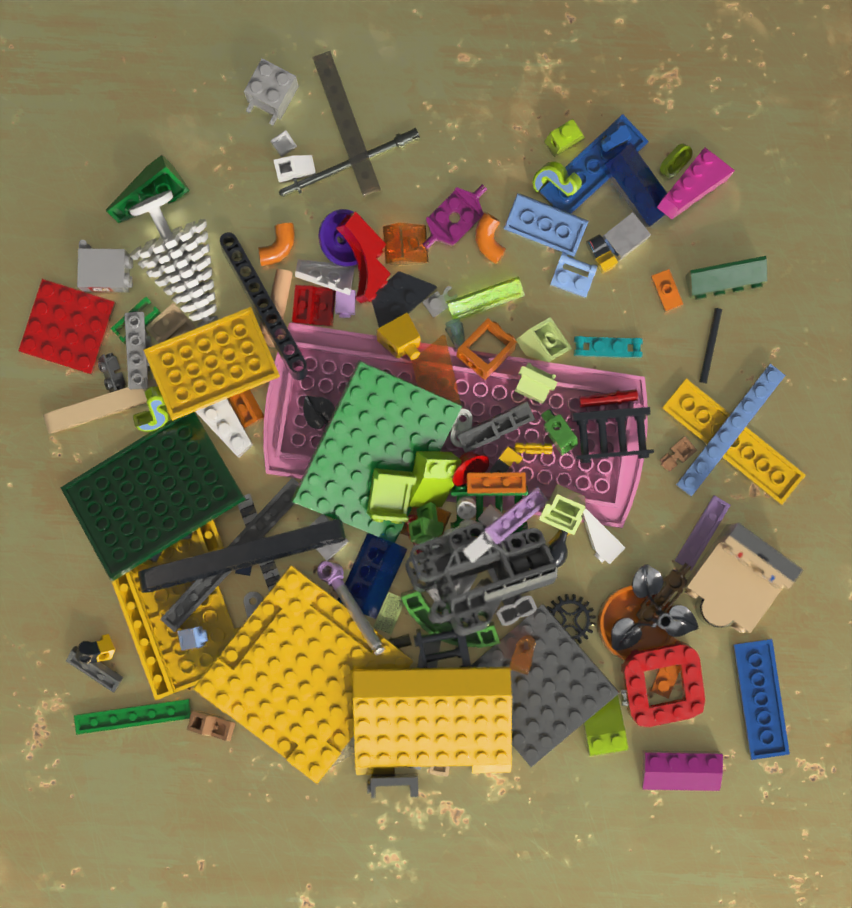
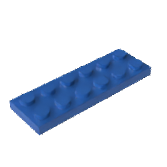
M622 114L565 167L568 176L576 173L581 178V188L575 194L567 196L551 182L546 184L539 193L553 207L572 214L649 141ZM623 121L631 134V140L610 152H604L601 147L602 138L606 136L607 129Z
M767 639L733 644L750 759L790 755L773 640Z

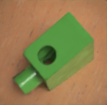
M551 409L541 415L546 422L544 424L546 433L562 456L578 446L576 435L560 414L555 416Z

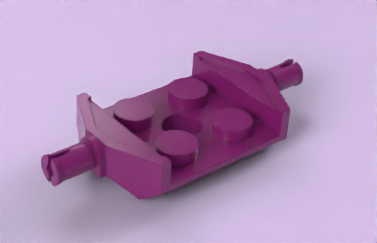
M481 184L475 192H469L456 187L454 192L429 217H426L431 234L422 245L427 250L435 241L454 246L482 217L483 210L479 197L487 191V188ZM452 213H457L460 216V220L457 223H452L449 220V216Z

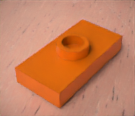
M670 269L651 276L665 312L683 305Z

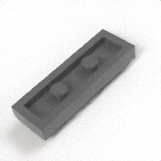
M74 646L66 662L114 693L123 677L102 664V662L79 663L75 658L78 647Z

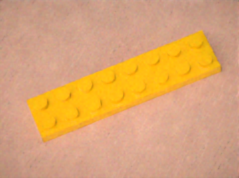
M687 378L661 408L706 445L730 415L729 412ZM745 427L722 457L780 505L785 502L806 476L747 427Z

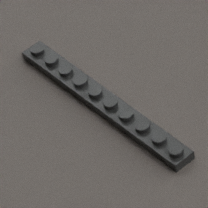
M292 477L228 547L262 539L295 504L291 499L299 483ZM231 571L196 580L160 620L173 632H176Z

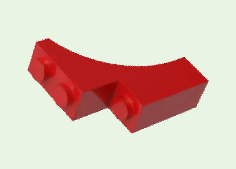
M357 212L346 215L336 229L349 243L357 261L359 285L355 299L359 303L371 302L377 296L376 292L387 284V278L391 275L377 259L383 254L382 249L386 246V243Z

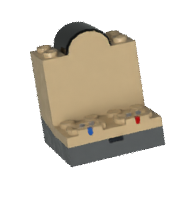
M740 523L726 525L687 579L688 583L684 588L687 595L697 599L695 610L698 618L703 623L718 628H724L732 624L731 627L740 633H751L782 589H790L803 569Z

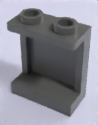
M418 773L371 775V780L367 782V794L371 793V798H375L376 786L410 785V797H418Z

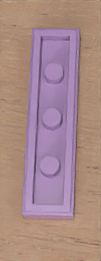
M537 486L490 524L485 531L497 545L545 506L549 500Z
M713 495L674 561L682 566L685 562L692 567L690 568V571H692L731 505Z

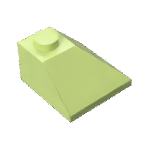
M551 317L530 328L516 339L526 356L546 362H551L572 349Z

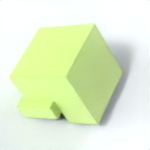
M528 362L526 367H521L518 374L521 376V379L514 392L543 404L549 391H554L558 383L554 381L556 375H551L538 369Z
M557 484L549 501L546 502L539 520L574 535L586 507L585 496Z

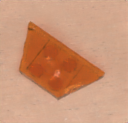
M442 335L422 351L416 359L412 360L416 383L421 388L461 405L446 336Z

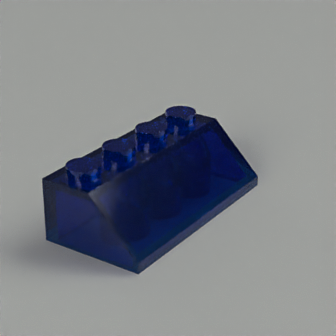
M632 143L626 145L600 165L644 227H650L665 215L657 206L667 195V192Z
M367 533L345 585L363 614L376 619L407 552V548ZM338 597L337 601L343 604L341 599Z

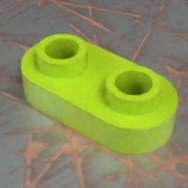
M683 143L676 146L661 163L660 172L668 178L676 176L692 158V148Z

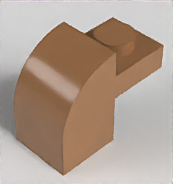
M192 711L187 730L200 735L231 741L235 722L213 714Z

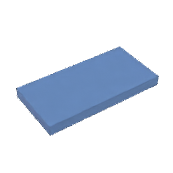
M517 193L504 229L575 257L589 221Z

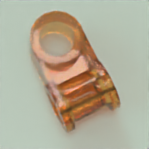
M525 635L518 641L509 666L512 671L528 675L536 646L533 637ZM524 642L528 643V649H524Z

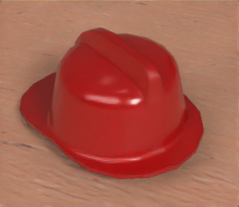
M466 452L459 458L461 459V465L454 472L452 482L454 485L460 486L467 483V473H485L489 467L488 457L478 455L475 452Z

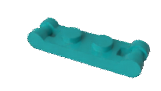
M574 337V343H576L574 356L642 358L643 352H641L643 338ZM584 343H589V350H583ZM628 345H633V351H628Z

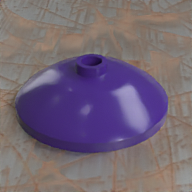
M339 209L329 213L321 222L318 234L319 244L324 255L334 264L344 267L357 264L349 243L336 229L346 215L354 212L347 209Z

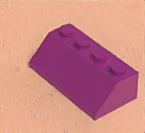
M643 750V790L720 791L723 776V753Z

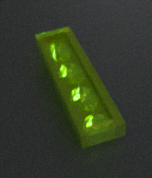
M515 277L447 301L451 318L455 321L525 296L520 278Z

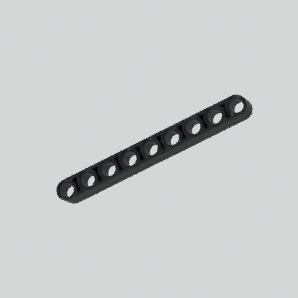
M231 232L222 234L220 245L224 256L289 373L294 379L303 380L308 375L306 360L237 237ZM229 242H232V243H233L231 246H226V245H225V244H227V243H229ZM235 258H242L240 261H234ZM244 273H250L247 277L242 276ZM254 288L259 289L257 292H251ZM261 304H268L264 308L259 307ZM271 319L277 320L275 323H268ZM285 335L283 339H277V336ZM289 350L294 351L292 355L285 354ZM297 366L303 367L300 371L294 370Z

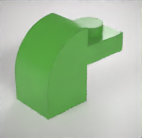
M429 502L416 509L418 519L408 524L411 542L421 544L439 537L443 532L444 524L438 521L436 504Z

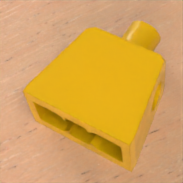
M408 313L377 329V341L396 358H401L407 354L411 360H414L420 355L417 349L420 346V335Z

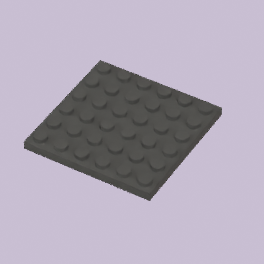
M544 604L539 606L533 614L525 618L500 640V644L494 645L471 665L472 667H511L512 746L530 767L535 765L619 694L615 686Z

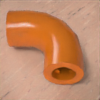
M484 212L475 230L476 243L480 252L488 260L497 264L506 251V248L498 244L494 238L495 230L500 221L491 214Z
M293 223L275 225L276 239L274 243L269 246L258 247L261 266L280 262L290 253L294 245L295 236Z

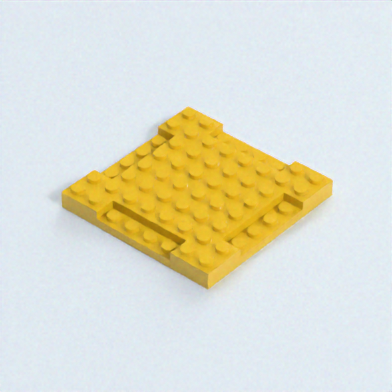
M290 565L194 686V690L221 711L226 712L282 755L286 761L318 784L354 736L353 669H408L414 661L373 629L382 643L381 647L385 648L383 653L375 655V650L371 649L347 608L298 569Z

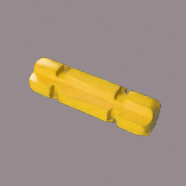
M515 443L516 453L552 454V444Z

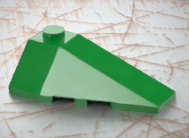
M161 155L145 167L111 203L106 212L120 223L136 217L131 215L129 211L136 204L171 190L173 198L168 201L169 204L187 193L189 188L174 166Z

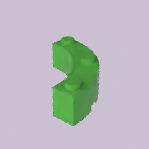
M412 589L401 593L402 601L409 614L426 632L434 634L452 630L453 626L449 621L440 624L432 623L429 620L428 613L431 605L427 602L422 592ZM493 621L485 629L465 635L468 647L482 648L500 644ZM449 638L441 640L448 644L459 646L458 639Z

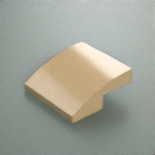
M174 302L146 327V330L158 343L196 329L195 325Z

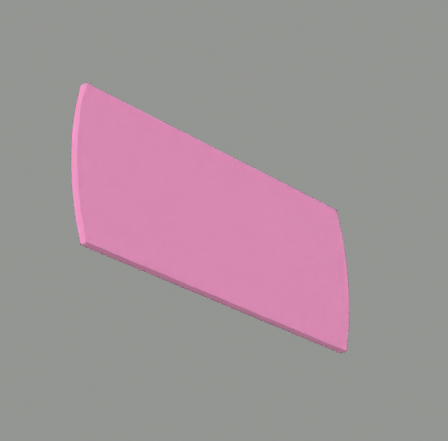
M289 323L288 330L306 360L308 375L303 380L294 379L277 352L274 363L280 377L269 381L264 414L263 448L266 474L302 479L324 433L325 427L324 425L321 429H314L307 424L303 411L305 396L327 398L336 408L346 388V383L349 381L360 360L462 406L461 409H467L472 414L471 427L527 401L535 420L469 452L487 456L489 467L485 473H490L491 468L507 447L515 451V443L552 444V454L517 453L523 457L522 461L519 464L513 462L506 472L526 473L528 493L538 486L548 500L557 484L584 495L585 508L602 525L623 528L638 488L644 459H638V455L591 459L592 463L580 464V460H575V456L581 455L579 425H577V422H572L571 414L647 407L645 377L509 356L484 380L456 357L458 348L420 343V346L417 348L420 355L416 359L411 360L407 354L401 358H396L377 341V336ZM289 350L285 354L292 355L294 351ZM471 350L487 364L498 355ZM528 362L538 369L551 375H556L554 381L558 383L554 391H549L543 404L514 392L521 379V376L518 375L521 367H526ZM297 366L294 368V370L300 371L303 369V367ZM637 389L638 401L624 402L621 405L616 403L585 408L580 407L579 396L615 392V390L627 391ZM551 409L555 416L560 414L577 437L578 446L563 456L544 429L546 422L541 415ZM464 415L459 417L460 422L466 421ZM646 416V420H644L646 439L648 428V416ZM629 417L625 421L627 450L638 451L637 421L634 420V417ZM607 419L608 453L620 452L617 422H615V419ZM596 420L588 421L589 454H601L598 424H596ZM450 430L440 452H452L460 458L465 452L463 447H456L452 444ZM450 492L446 501L456 503V496H451ZM514 495L503 496V510L507 511L514 505ZM469 496L473 498L476 503V496ZM483 496V507H488L490 504L495 507V496ZM543 506L539 511H537L534 515H539V516H540V514H541V512H542L544 506Z

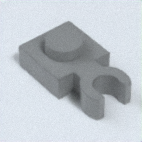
M451 286L445 288L444 294L440 295L437 291L422 302L433 318L449 307L446 303L447 301H454L458 297L457 294L453 297L448 296L447 292L452 289Z

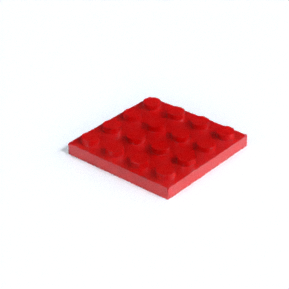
M42 279L18 351L92 375L116 302Z

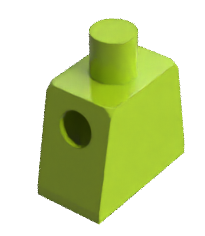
M571 119L550 132L544 142L552 155L556 157L585 139L575 121Z

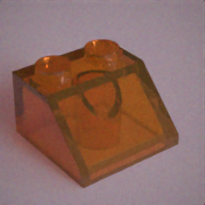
M395 223L383 226L384 242L386 243L384 247L385 264L410 265L429 263L428 250L422 245L427 240L426 225Z

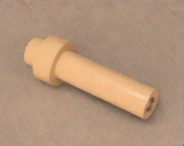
M276 269L270 298L283 319L293 273L288 270ZM271 319L268 323H275L277 320ZM260 322L259 327L267 346L275 347L262 322ZM279 335L277 339H283L285 335Z

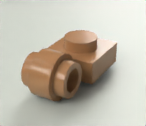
M684 436L670 448L674 453L673 455L667 453L660 459L661 465L670 472L678 465L677 459L684 463L698 450Z

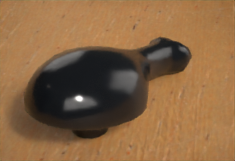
M561 530L559 538L548 547L557 569L563 566L568 556L566 546L568 532Z

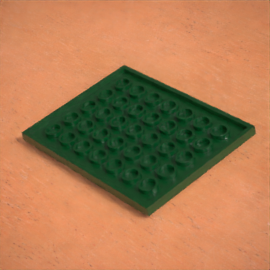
M195 412L175 420H169L163 427L151 431L60 487L112 582L246 500Z

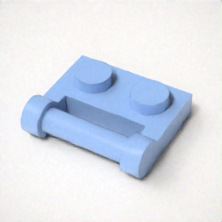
M562 252L550 285L586 298L598 265L584 263L568 257V254ZM564 263L589 272L588 277L563 269Z

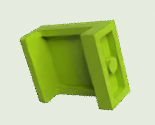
M374 468L367 508L369 517L376 522H383L384 520H390L396 524L408 522V502L411 486L416 483V476L412 472Z

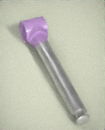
M329 561L322 562L317 569L319 578L325 580L329 586H333L372 650H375V655L383 653L385 648L381 647V641L343 582L344 571L342 566Z

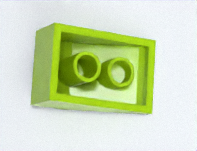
M417 451L413 468L416 483L411 486L408 507H421L429 502L435 503L436 507H442L454 486L452 482L453 475L461 465V459L452 452Z
M616 695L583 723L588 754L590 756L628 750L618 695Z

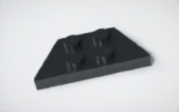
M398 271L388 280L383 288L376 292L377 296L372 300L379 328L405 313L409 314L437 289V286Z

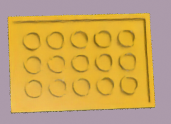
M251 307L144 349L172 420L280 377Z

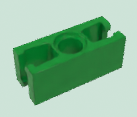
M145 297L128 313L141 312L147 304L150 305L152 302ZM156 307L145 317V327L161 313ZM125 316L110 328L117 336L120 334L118 331L125 326ZM120 336L119 339L126 344V336L124 338Z

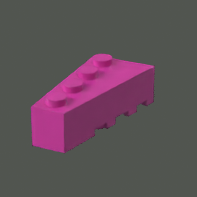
M704 147L657 208L673 219L693 203L702 199L703 196L726 182L735 170Z

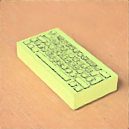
M390 592L387 593L374 628L390 635L392 634L404 605L400 596Z

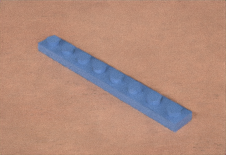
M772 364L767 366L676 485L689 496H693L786 376Z

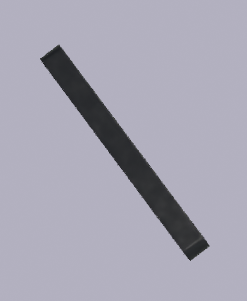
M335 519L141 570L138 572L141 592H154L343 542L346 540L342 520Z

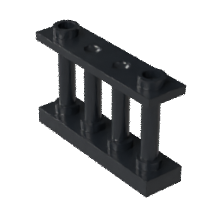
M650 407L572 413V422H577V425H579L581 455L575 456V460H580V464L592 463L591 459L636 455H638V459L649 458V454H653L654 449L647 450L644 420H646V416L651 415ZM629 417H634V420L637 421L638 451L627 450L625 421ZM607 419H615V422H617L620 452L608 453ZM596 420V424H598L601 454H589L588 421Z
M453 628L450 631L422 636L420 629H416L417 635L413 637L415 647L420 648L423 668H428L427 662L453 657L462 658L463 665L459 666L460 668L472 667L466 636L458 635ZM449 638L458 639L459 646L456 649L425 654L424 643Z

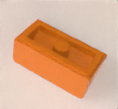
M250 389L228 398L244 428L264 418V414Z

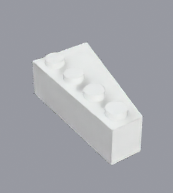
M228 399L195 411L237 457L240 458L253 446Z

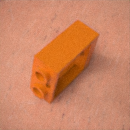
M487 318L457 349L456 357L486 380L515 350L517 342L510 333L504 332L497 322H492ZM486 330L506 345L489 364L485 363L469 349Z

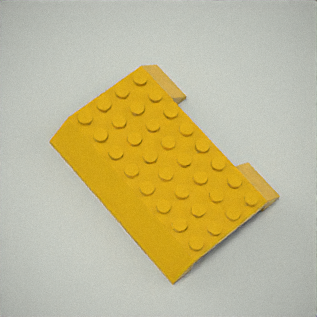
M214 520L192 532L190 539L179 540L163 550L157 562L147 560L112 582L155 700L196 685L241 628L234 627L219 585L176 632H173L160 619L195 581L154 592H141L139 571L224 549ZM201 626L203 630L207 631L208 641L205 642V646L181 650L178 631Z
M511 667L353 669L356 775L395 774V767L472 766V773L511 772Z

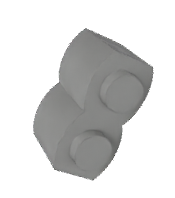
M522 596L513 604L500 607L496 611V615L502 626H508L515 623L520 617L533 614L537 610V606L532 596Z

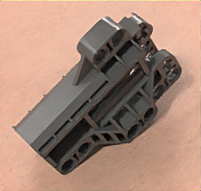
M478 522L455 529L449 535L415 545L405 565L412 586L418 592L437 588L438 595L441 600L434 602L428 613L429 620L432 623L440 624L450 621L454 631L458 635L465 636L485 629L502 600L553 584L557 578V566L553 563L554 559L539 529L530 528L511 534L496 545L494 541L493 543L489 541L486 536L485 529L488 526ZM470 533H475L478 537L484 533L483 540L486 541V544L493 546L477 560L471 562L463 552L467 546L477 539V537L471 536ZM452 539H457L459 541L454 543ZM433 545H440V547L432 550ZM416 550L422 551L421 553L414 555V552ZM410 562H412L414 569L410 567ZM494 568L499 580L498 582L457 594L452 581ZM419 579L425 582L424 586L421 583L418 584ZM478 616L485 617L486 621L479 620ZM460 621L466 622L468 627L461 626Z

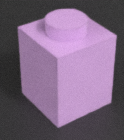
M351 290L350 295L336 291L335 313L340 318H351V315H355V290Z

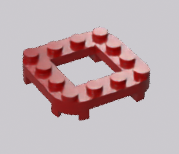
M674 641L675 644L642 651L635 649L631 651V654L621 664L628 703L627 711L639 726L653 727L687 720L704 711L705 692L700 658L690 645L682 641ZM680 664L684 692L683 699L649 706L644 671Z

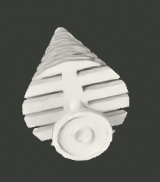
M169 190L150 197L129 209L133 216L149 212L160 234L158 241L154 238L146 242L144 247L141 248L139 246L134 249L129 255L134 260H138L140 256L142 257L138 262L142 269L146 266L147 268L154 267L146 273L149 277L153 276V278L160 276L154 281L159 287L166 286L171 281V284L163 289L167 295L183 291V293L173 296L172 300L176 304L188 301L187 304L180 307L184 313L197 309L188 317L192 321L202 319L203 321L197 324L198 327L218 320L217 315L209 317L210 314L217 310L216 304L205 306L215 299V292L204 294L205 291L211 290L214 287L212 279L204 282L212 275V268H205L211 263V257L208 255L203 256L210 251L209 244L205 246L204 244L198 245L208 239L207 231H204L201 235L199 233L207 227L205 219H201L197 224L193 221L186 224L184 229L180 226L171 232L160 209L161 205L173 198V194Z

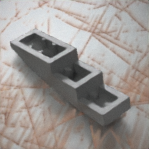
M526 401L469 428L457 436L466 453L501 438L500 436L518 429V427L535 420Z

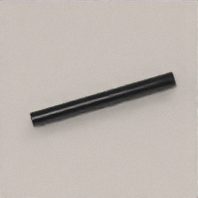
M715 308L699 381L703 384H707L722 314V309Z

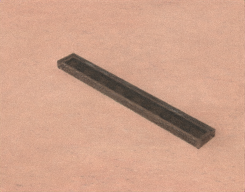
M328 51L316 55L312 58L362 196L378 192L381 188L331 52Z

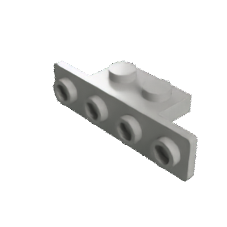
M143 312L125 313L128 387L130 390L147 389V371H150V365L144 349L152 346L151 336H148V333L145 331Z

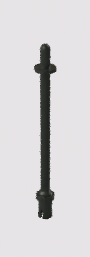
M413 128L401 135L398 133L392 141L299 182L294 178V184L281 189L279 195L286 196L297 190L299 194H302L301 189L392 148H404L406 144L420 139L416 128Z

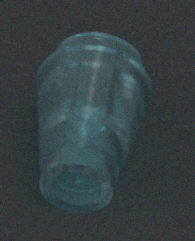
M453 319L445 323V331L455 345V348L458 349L466 341L464 327L460 319Z

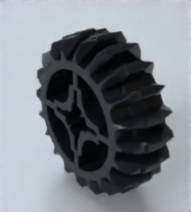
M565 594V600L558 596L559 603L552 600L551 603L554 607L547 606V609L554 616L556 611L559 612L562 616L560 624L565 629L572 627L578 633L573 635L572 638L574 640L577 639L578 643L581 644V636L586 640L588 639V636L585 634L586 631L591 634L593 633V630L589 629V625L595 626V623L590 622V619H594L596 616L589 615V612H592L594 609L592 607L586 609L589 602L586 601L582 604L583 597L581 596L576 601V594L572 595L571 600H569L568 594ZM575 604L579 607L573 612L568 613L561 606ZM582 612L585 615L583 629L577 623V618ZM565 615H575L572 620L576 627L570 623L568 625L565 624L567 621Z

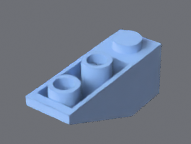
M202 626L178 631L181 650L202 647L208 641L207 631L203 630Z

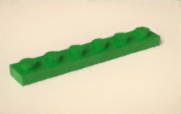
M190 699L74 715L76 735L190 719Z

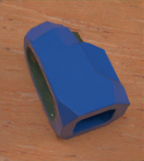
M623 121L607 129L606 136L602 138L601 147L604 152H610L631 140V134Z

